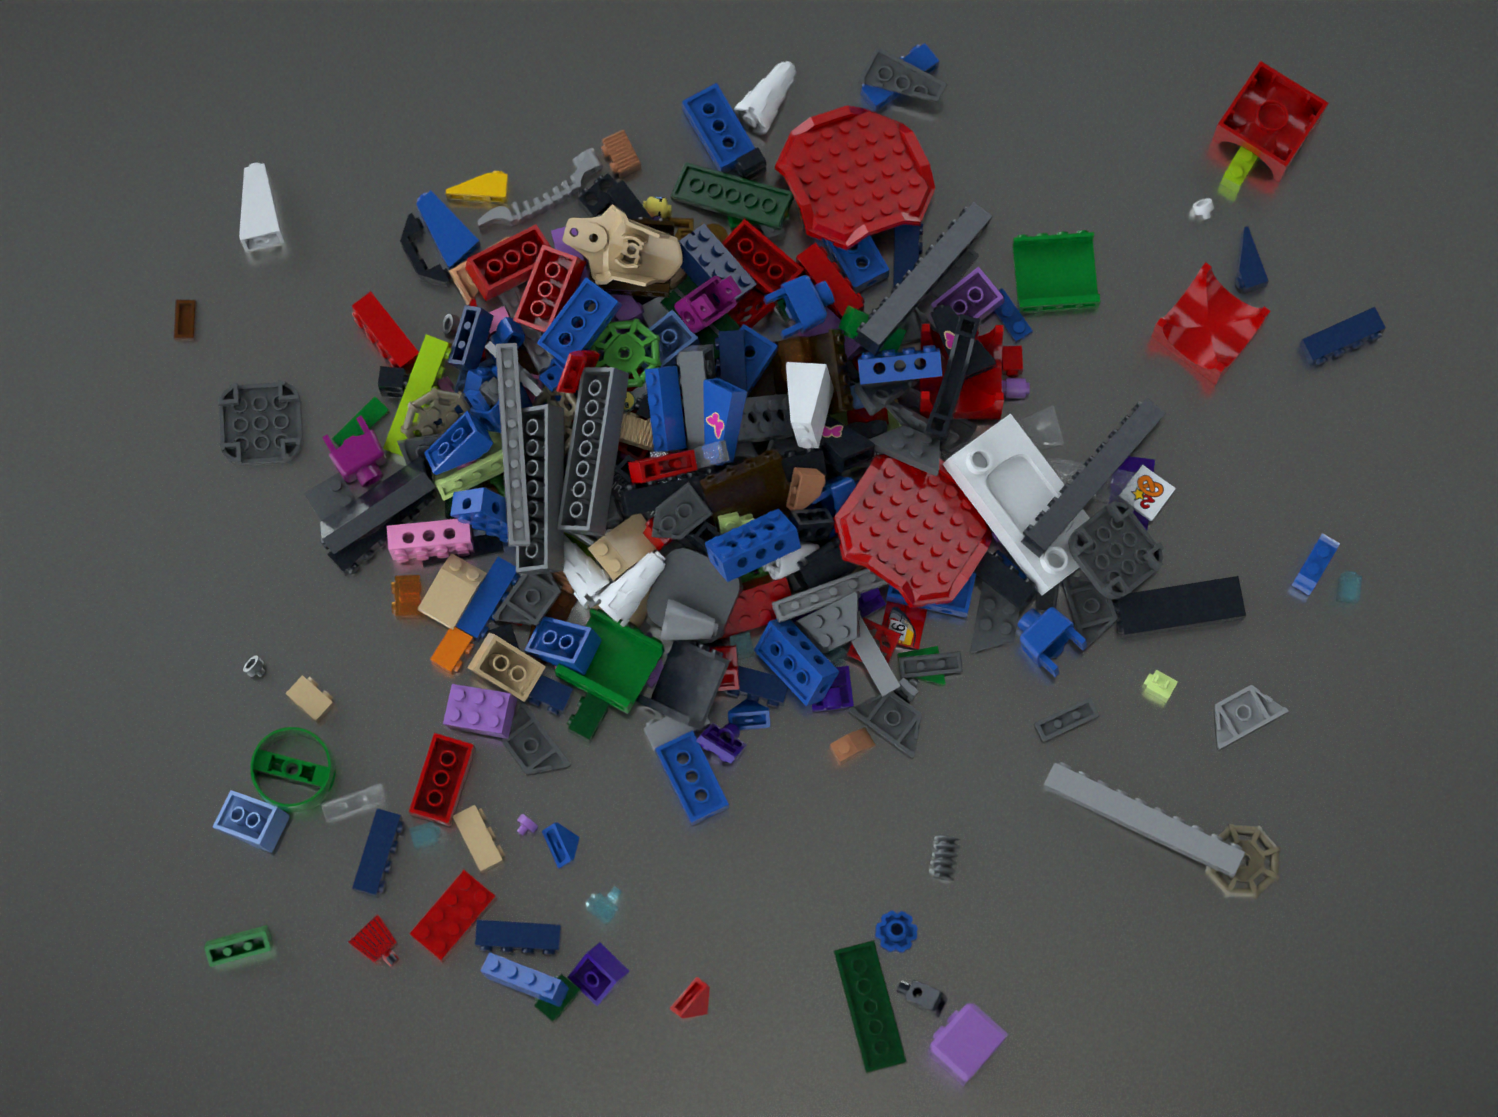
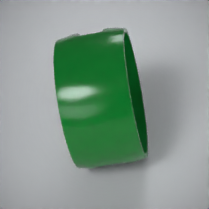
M285 727L271 732L259 742L252 755L250 775L255 790L266 803L278 807L284 812L298 813L315 808L326 799L335 781L336 765L332 752L318 735L304 728ZM305 737L317 742L324 748L328 759V767L272 753L267 750L282 739ZM293 765L298 766L296 774H288L289 767ZM262 772L288 779L291 782H300L319 787L320 790L311 798L300 803H279L263 793L258 773Z

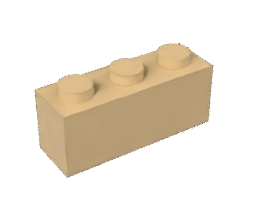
M473 805L453 815L481 874L504 863L502 857L505 854L500 845L495 846L492 839L496 838L491 826L486 828L483 822L486 820V817L481 808L477 810L476 806Z

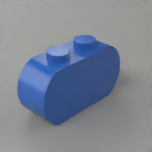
M1322 533L1291 586L1309 596L1340 543Z

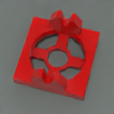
M752 290L727 314L740 327L745 324L752 328L768 312L772 314L775 311V304L772 302L765 305L763 301L764 296ZM758 304L762 306L760 309L755 310ZM752 306L749 311L744 312L747 307ZM752 315L747 321L740 322L745 316Z
M863 618L868 630H877L875 636L872 637L880 642L879 649L881 652L886 653L884 658L889 663L901 634ZM883 633L889 639L890 648L882 645L880 638ZM851 644L847 656L862 662L853 644Z

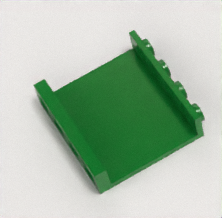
M1080 230L1077 233L1069 234V232L1063 231L1058 232L1057 235L1039 233L1037 236L1021 234L1013 238L1012 247L1017 303L1020 313L1099 307L1101 301L1097 289L1093 246L1094 232Z
M591 608L589 611L591 617L585 626L592 628L602 641L585 675L578 674L558 664L555 669L556 677L629 714L665 652L664 645L656 637L649 638L645 636L644 632L634 627L632 629L626 625L625 627L621 626V619L616 622L608 617L605 611L601 609L596 611Z

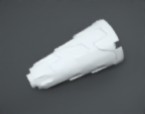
M786 61L777 64L767 77L763 78L733 109L735 110L734 113L745 129L748 130L751 126L755 128L752 133L764 135L769 130L796 74L795 66L791 62Z
M564 535L563 572L575 591L574 594L580 604L585 609L588 606L591 608L601 602L599 600L596 603L593 600L595 596L615 581H613L604 568L602 569L576 543H573Z
M658 551L647 553L619 579L611 583L601 593H598L593 600L596 603L601 600L602 602L599 606L616 622L622 619L623 621L620 625L625 627L651 585L664 570L666 558Z

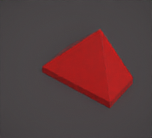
M853 407V411L847 412L848 424L853 422L867 424L873 420H883L889 425L886 407L871 416L865 407L861 409H854Z
M696 977L669 1009L682 1019L707 1015L710 987Z

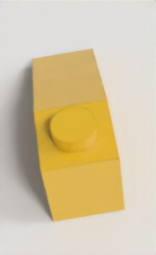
M502 171L485 173L446 189V197L448 200L507 203L508 174Z

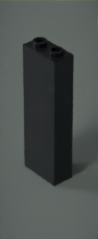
M420 456L320 522L321 543L326 550L330 549L333 554L337 553L436 488L434 473L424 458Z
M1239 576L1133 592L1120 599H1115L1113 602L1116 614L1118 613L1119 619L1116 622L1118 634L1121 633L1122 639L1244 620L1246 617Z

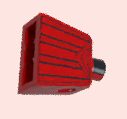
M378 914L348 941L352 947L375 964L384 959L392 967L400 959L393 952L398 943Z

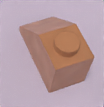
M794 467L786 507L791 511L803 510L821 496L822 488L825 486V475L817 469Z
M864 727L831 743L829 749L841 766L876 745Z

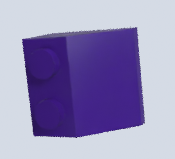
M599 942L584 955L567 978L598 1006L622 982L630 971Z

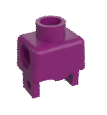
M731 275L724 280H721L719 276H714L677 301L674 307L692 333H698L734 308L737 304L734 297L742 293ZM713 294L718 296L720 303L714 299Z
M361 415L356 419L364 433L363 435L349 437L344 440V443L338 449L334 447L328 434L322 438L330 451L329 457L344 481L351 483L358 479L364 488L382 479L384 475L379 467L386 463L387 458L374 430L368 428Z

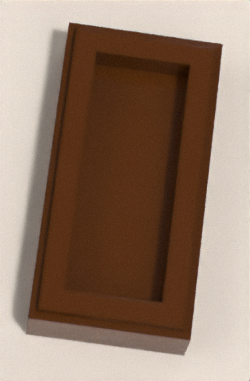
M176 300L174 340L195 341L196 300Z

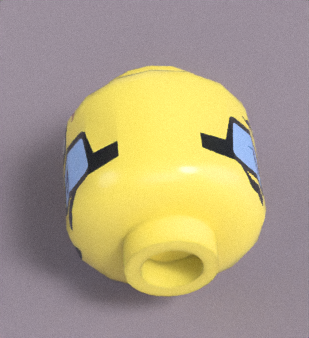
M651 196L648 197L647 201L643 202V207L653 220L671 217L672 205H668L666 198Z

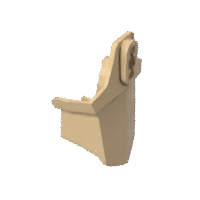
M613 204L602 216L592 218L573 217L567 221L563 242L589 260L591 275L596 285H607L612 280L645 287L653 283H665L679 270L683 263L682 250L677 237L628 219L626 214ZM573 228L578 229V235L572 234ZM596 234L598 236V240L593 241L590 235Z

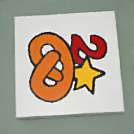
M1142 465L1118 499L1127 505L1131 504L1135 511L1152 522L1176 488Z

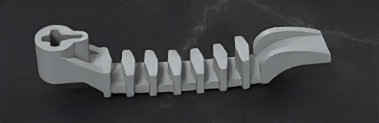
M587 149L573 159L577 170L571 174V183H568L567 180L562 182L563 191H560L558 186L552 189L555 194L551 197L548 192L544 193L545 201L543 202L540 201L539 197L534 198L535 206L532 208L527 200L524 201L522 204L525 211L521 212L518 203L513 202L511 206L515 213L514 216L511 215L507 207H495L477 221L480 231L495 224H506L511 227L516 224H524V221L532 220L538 214L542 215L544 211L552 210L555 205L564 203V200L572 198L577 192L580 193L585 178L595 174L603 167L594 149Z

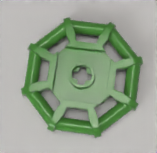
M637 318L628 321H610L590 348V350L597 352L598 350H604V360L599 361L598 359L596 367H614L629 373V375H633L634 379H628L627 387H643L646 381L645 370L640 376L637 370L644 363L649 365L646 369L659 368L662 364L660 362L659 335H655ZM619 329H630L626 334L616 332ZM637 330L646 337L645 340L642 341L635 335ZM610 333L613 335L606 344L601 343ZM650 345L652 358L646 357L645 347ZM628 349L629 356L621 358L620 351H626Z

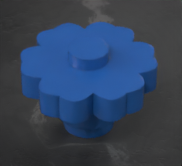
M889 911L882 915L881 922L877 923L875 927V937L881 940V948L886 949L890 953L895 949L899 953H903L911 948V941L917 939L918 927L912 924L913 918L911 915L904 911H900L898 914L894 911Z

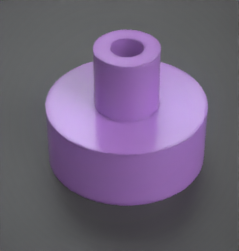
M523 814L517 819V822L521 824L517 832L524 836L527 830L534 833L538 828L537 824Z

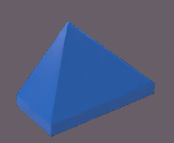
M745 699L728 711V721L735 724L739 730L769 728V708Z
M558 822L542 830L558 869L574 860L580 838L578 835Z

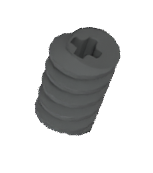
M946 835L935 836L934 840L939 844H934L933 849L938 852L932 853V857L936 860L930 862V865L934 868L929 869L928 873L933 875V878L939 880L954 881V878L950 877L949 874L955 873V870L950 868V866L957 864V862L952 860V857L958 856L953 849L960 848L959 845L954 843L960 839Z

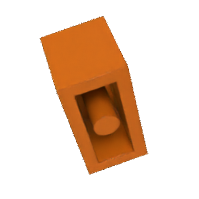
M457 627L453 630L449 628L430 658L431 663L453 676L455 671L459 672L464 664L462 660L465 655H470L475 647L473 637Z

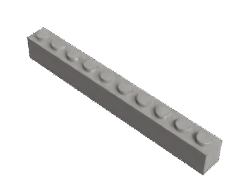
M1054 763L1044 783V789L1234 878L1245 855V852L1242 851L1243 848L1234 843L1226 844L1222 842L1223 838L1215 834L1207 835L1203 833L1204 829L1196 825L1188 826L1184 824L1185 821L1177 816L1171 818L1165 815L1166 812L1158 807L1152 809L1146 806L1147 803L1139 798L1133 800L1127 797L1128 794L1120 789L1114 791L1108 788L1109 785L1101 780L1095 782L1089 779L1090 776L1084 772L1079 771L1076 773L1065 763Z

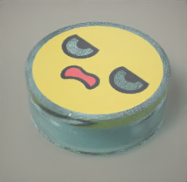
M630 391L626 392L623 412L631 411L634 408L636 399Z

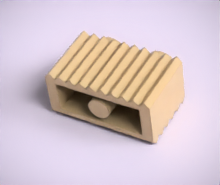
M623 413L619 442L654 452L650 418H647L646 421L640 419L639 415L635 413Z

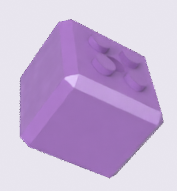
M966 1004L960 1012L955 1010L947 1020L949 1024L945 1028L941 1026L933 1036L935 1040L929 1047V1056L962 1086L970 1080L1008 1036L999 1025L975 1004Z

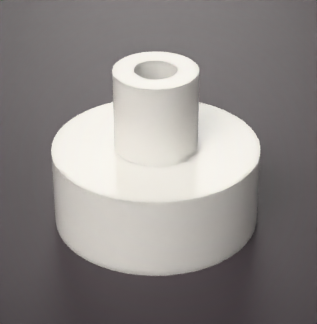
M1206 198L1194 203L1193 209L1196 215H1202L1203 219H1208L1211 217L1210 212L1214 209L1212 199Z

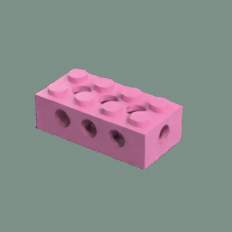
M458 519L387 526L388 550L392 559L396 560V562H407L413 558L427 560L432 556L448 558L451 553L458 554V556H468L470 553L475 552L472 525L460 523Z

